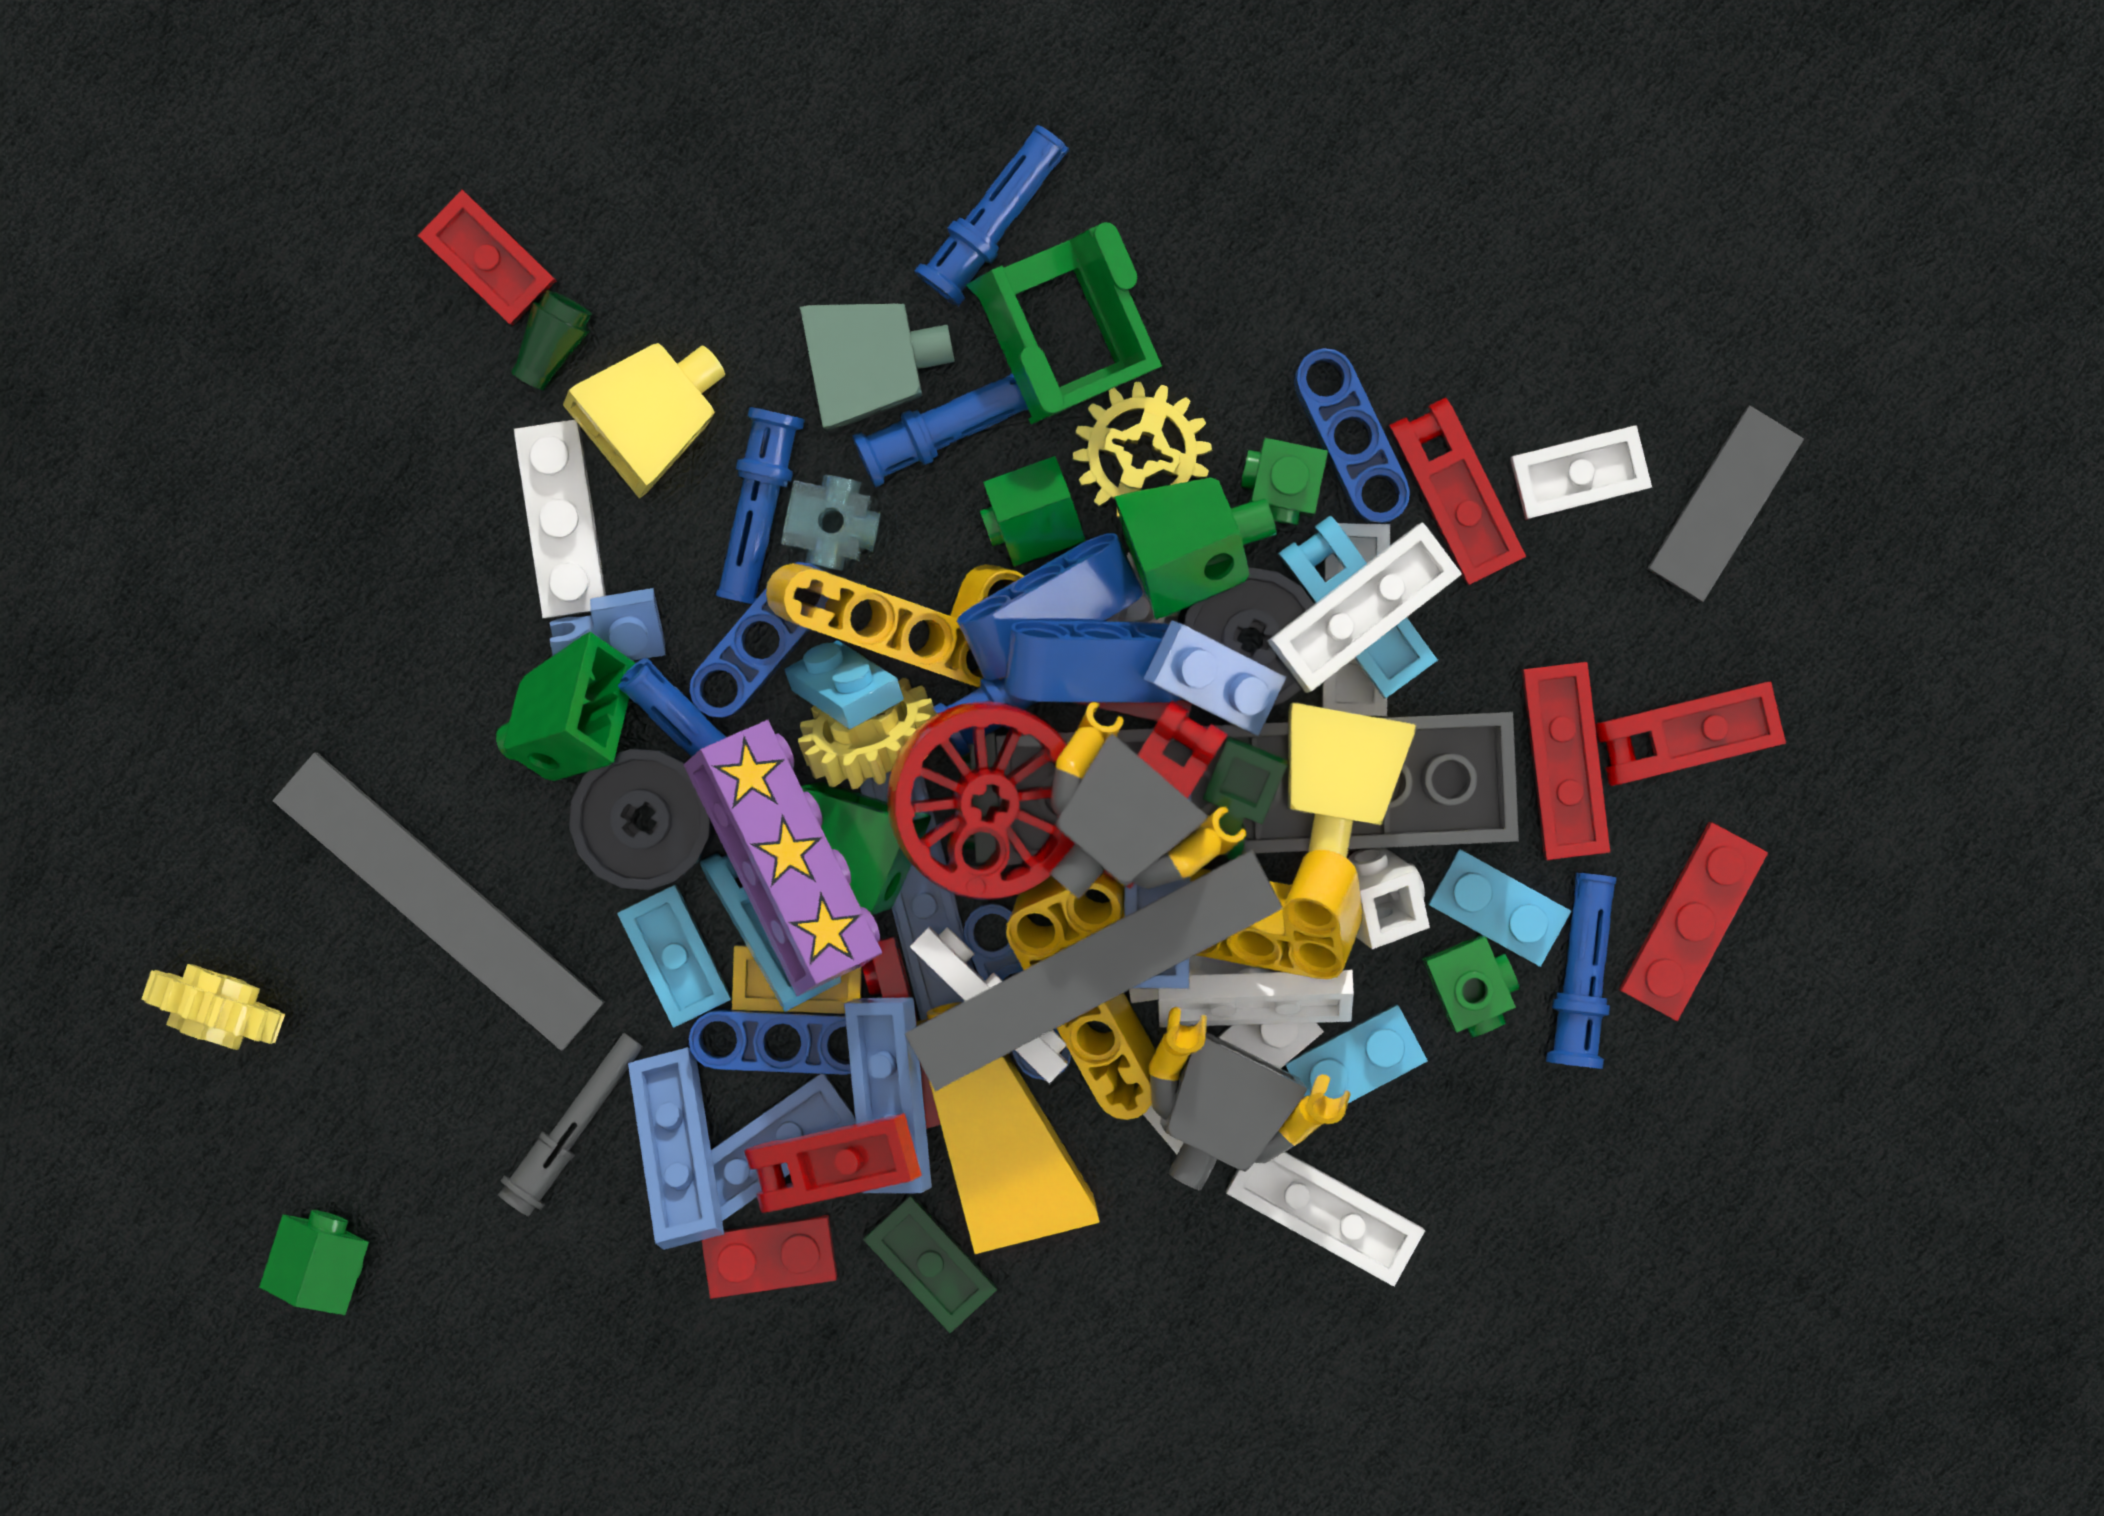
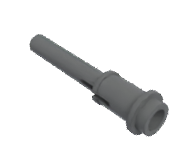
M626 1033L621 1035L550 1135L542 1131L538 1136L539 1139L511 1178L503 1176L501 1182L504 1184V1187L499 1192V1197L528 1217L535 1208L542 1210L545 1204L541 1199L567 1163L575 1156L570 1151V1148L629 1069L628 1063L634 1062L644 1047ZM572 1123H574V1125L572 1126V1128L569 1130V1132L567 1133V1135L564 1137V1139H563L562 1142L560 1143L559 1140L561 1139V1137H562V1136L564 1135V1133L567 1131V1129L569 1128V1126H570Z

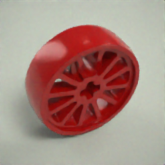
M981 701L965 703L946 709L927 720L909 737L900 750L888 783L887 808L889 821L895 839L904 855L925 878L948 892L973 899L1011 897L1034 888L1051 876L1049 873L1075 844L1055 827L1056 822L1050 823L1019 809L1020 801L1051 798L1053 786L1016 789V784L1048 761H1052L1056 768V761L1067 745L1065 740L1049 724L1036 715L1022 708L1001 702ZM990 724L1010 726L993 766L988 768L984 727H988ZM971 726L976 764L973 770L968 768L949 741L953 733ZM1021 735L1033 737L1041 745V750L1005 775L1004 772ZM938 744H940L960 772L961 778L959 780L951 779L922 766L925 758ZM919 776L954 791L950 797L911 801L914 780ZM992 784V791L1002 798L1000 807H989L987 816L982 817L981 810L972 804L971 800L973 794L983 795L987 785ZM955 809V812L922 837H917L912 821L915 816L914 813ZM1015 818L1050 834L1045 844L1036 854L1031 855L1011 828L1010 825ZM951 832L947 845L950 861L948 864L943 865L930 855V847ZM976 832H987L995 839V853H992L984 865H968L962 857V847L965 840ZM1010 842L1021 857L1022 863L1011 870L1002 872L1009 860Z

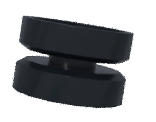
M1248 568L1250 575L1245 582L1191 605L1184 615L1183 625L1285 676V682L1273 704L1278 705L1284 703L1303 688L1267 641L1314 604L1300 585L1275 571ZM1248 628L1258 630L1263 640L1260 649L1252 653L1242 650L1241 646L1243 643L1238 642L1240 632Z
M629 749L617 753L614 763L591 770L583 776L571 800L569 829L579 857L596 876L620 888L651 890L684 878L704 859L715 837V828L684 767V764L687 762L686 760L664 750ZM649 806L654 809L656 813L651 819L657 823L653 829L649 831L641 830L635 825L634 814L638 808Z

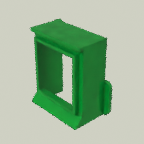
M1101 223L1057 246L1003 268V266L995 268L966 285L981 301L1032 416L1029 418L1030 424H1034L1130 382L1162 366L1128 290L1137 282L1136 270L1117 228L1111 223ZM1074 270L1115 363L1059 387L1044 352L1035 341L1016 294Z

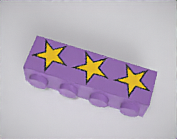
M768 720L700 749L684 764L692 784L797 997L864 966L883 953L878 944L880 933L876 921L866 908H860L850 887L851 873L847 862L839 851L831 849L821 828L823 824L821 810L814 797L809 792H803L792 770L794 767L792 751L787 741L780 734L774 733Z

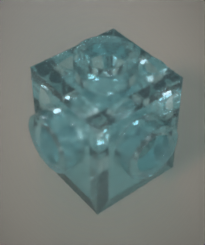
M823 475L821 486L794 480L781 544L806 550L805 563L843 570L845 559L859 562L862 548L874 550L881 513L870 511L872 498L859 494L861 482L831 475ZM831 512H839L844 517V524L836 533H826L823 529V520Z

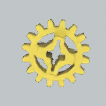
M1135 382L1132 398L1124 400L1122 395L1113 388L1109 390V400L1111 403L1109 409L1104 410L1093 403L1088 407V411L1096 423L1093 428L1077 426L1076 435L1088 441V448L1073 452V461L1089 463L1090 470L1079 478V483L1081 486L1098 484L1101 489L1094 500L1098 507L1105 504L1110 498L1115 500V496L1141 491L1145 480L1160 473L1177 477L1171 485L1188 482L1190 477L1207 478L1209 470L1196 463V457L1211 452L1212 446L1211 443L1196 441L1194 434L1206 425L1204 419L1198 418L1187 421L1184 417L1190 400L1185 397L1172 406L1166 402L1168 396L1167 386L1161 385L1156 391L1154 398L1145 397L1142 383ZM1133 410H1144L1140 423L1125 431L1107 428L1114 419L1124 413ZM1166 417L1172 421L1181 433L1185 445V454L1169 447L1162 433ZM1141 435L1148 436L1153 439L1152 450L1159 453L1161 458L1170 460L1171 463L1160 459L1158 462L1147 461L1143 469H1136L1131 466L1132 455L1129 452L1123 451L1124 447L1113 444V442L1126 445V443L1137 444ZM1099 451L1115 457L1123 473L1118 487L1105 475L1100 464Z
M902 678L898 683L904 700L852 729H848L816 706H813L811 712L814 719L801 722L800 728L803 736L798 738L807 766H810L813 777L818 779L826 776L831 787H835L843 780L849 779L852 789H858L867 778L871 777L874 778L878 785L885 783L886 773L892 771L895 760L906 741L922 724L935 716L931 698L928 699L925 688L921 685L912 689L909 680Z
M187 964L183 977L172 973L167 974L158 970H151L141 1000L146 1001L148 1004L171 1012L166 1024L167 1026L176 1028L181 1033L236 1050H239L243 1037L255 1041L260 1040L269 1044L275 1043L285 1016L279 1010L256 1002L260 988L251 986L240 979L192 964Z

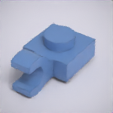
M654 588L590 598L591 616L564 617L550 622L553 636L550 638V645L553 656L588 632L593 633L632 661L665 655V640Z

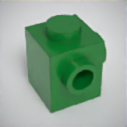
M1264 438L1261 443L1260 452L1248 450L1241 488L1252 490L1249 503L1266 498L1274 522L1298 525L1300 515L1312 517L1316 511L1328 451Z
M1056 456L983 482L992 507L980 510L992 546L1005 543L1013 567L1086 541Z
M1479 934L1422 958L1451 1029L1459 1032L1467 1028L1472 1038L1506 1024L1502 1013L1516 1008L1510 993L1519 990L1520 986L1506 954L1495 958L1486 936Z
M311 1210L309 1219L283 1214L259 1288L295 1307L346 1315L356 1281L362 1271L363 1259L369 1242L346 1231L348 1221L334 1214Z

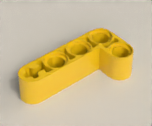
M794 563L782 566L772 574L767 583L766 597L772 611L784 620L980 687V680L984 677L979 668L970 672L967 667L966 657L970 648L957 623V619L964 611L986 599L991 586L997 581L1003 580L1006 586L1024 577V575L997 565L985 564L975 567L963 580L950 616L827 572ZM796 588H805L808 591L829 597L825 610L793 599ZM867 599L872 609L871 620L864 629L855 632L850 622L851 612L855 605ZM925 620L929 628L928 641L920 650L913 652L908 641L909 632L916 623Z
M1329 850L1308 852L1303 857L1293 885L1269 881L1283 909L1196 954V956L1317 979L1338 977L1344 970L1362 923L1360 887L1356 867L1344 856ZM1198 870L1190 877V882L1212 870ZM1124 908L1120 919L1124 917Z
M1102 873L1089 889L1105 893L1110 899L1109 902L1105 903L1094 902L1085 894L1078 899L1052 876L1034 888L1020 893L1007 923L1006 935L1022 968L1025 970L1119 920L1124 908L1125 887L1105 873ZM1027 914H1042L1049 918L1053 925L1047 927L1038 926L1031 922ZM1124 993L1057 1027L1060 1036L1066 1042L1069 1052L1093 1095L1106 1113L1118 1119L1129 1120L1138 1118L1147 1112L1152 1104L1148 1066L1156 1050ZM1086 1022H1103L1112 1031L1106 1033L1097 1032L1090 1028Z

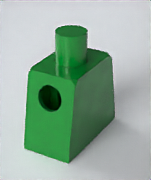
M1211 477L1115 496L1125 542L1155 619L1166 617L1245 582L1250 574L1243 545L1277 535L1272 512L1266 498L1230 508L1219 480Z
M588 632L523 677L519 683L510 721L500 726L496 733V742L499 750L506 758L519 761L544 779L551 781L560 780L614 763L629 697L618 688V684L621 683V678L635 662L593 633Z
M824 782L801 786L803 792H809L814 797L821 810L823 818L821 828L831 849L839 851L847 862L851 873L850 887L860 908H866L871 915L890 910L896 902L912 864L904 855L895 839L889 821L887 802L841 787H831L828 783ZM917 812L914 813L915 816L912 821L917 837L920 838L927 831L931 815Z

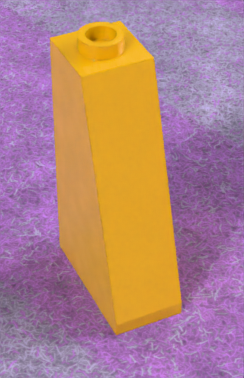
M962 1002L948 1003L930 1009L926 1013L928 1019L917 1021V1026ZM1008 1054L937 1091L934 1090L930 1082L975 1254L1099 1223L1092 1191Z

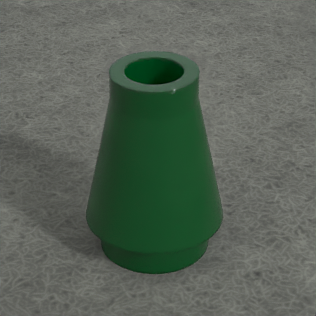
M546 290L541 302L533 301L519 355L511 373L521 381L540 390H545L554 374L589 334L590 330L586 325L592 313L575 301L559 293Z

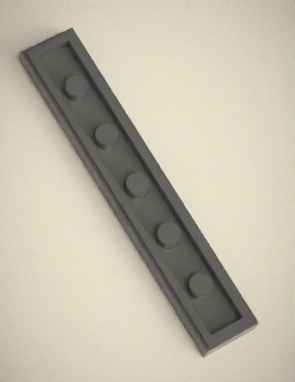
M318 752L311 755L273 799L274 803L561 1051L569 1045L605 1003L594 991Z
M1250 850L907 1031L905 1035L934 1090L937 1091L1283 909V906L1254 851Z

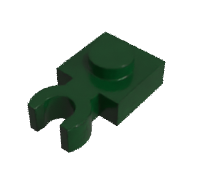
M1229 736L1203 796V800L1217 805L1219 808L1226 807L1229 810L1219 819V827L1227 830L1231 836H1235L1243 828L1246 831L1243 824L1244 818L1263 824L1289 761ZM1247 833L1228 852V859L1233 860L1240 856L1246 843Z

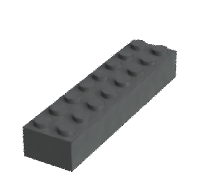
M1513 712L1381 718L1416 725L1414 736L1381 825L1353 820L1348 849L1519 841ZM1288 722L1264 723L1258 736L1235 725L1216 726L1228 735L1191 793V802L1207 816L1219 808V806L1203 800V796L1229 736L1288 760ZM1153 729L1119 730L1116 737L1138 755ZM1075 732L1059 734L1068 744ZM1006 735L996 736L997 755ZM1021 735L1004 774H1009L1041 750V745L1030 735ZM1172 738L1163 755L1184 768L1194 751ZM1046 762L1016 784V789L1053 786L1055 774L1053 762ZM1288 765L1263 824L1244 818L1243 824L1246 828L1247 838L1241 854L1253 850L1254 853L1308 851L1315 813L1288 808ZM999 797V807H1000L1001 802H1002V798H1001V797ZM1051 798L1020 801L1019 809L1050 823H1055L1058 817L1050 804ZM1016 818L1010 825L1031 855L1036 854L1050 835L1048 832ZM1221 829L1225 834L1231 836L1227 830ZM1009 842L1010 856L1007 865L1021 864V857Z

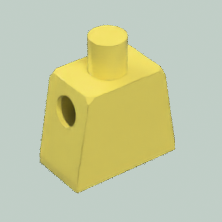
M656 343L576 384L568 391L563 406L640 499L654 486L709 424L715 412L702 393L725 376V372L718 359L705 346H700L677 364L664 347Z
M1290 703L1288 712V808L1315 813L1308 852L1329 850L1347 858L1353 820L1381 825L1413 739L1416 725Z

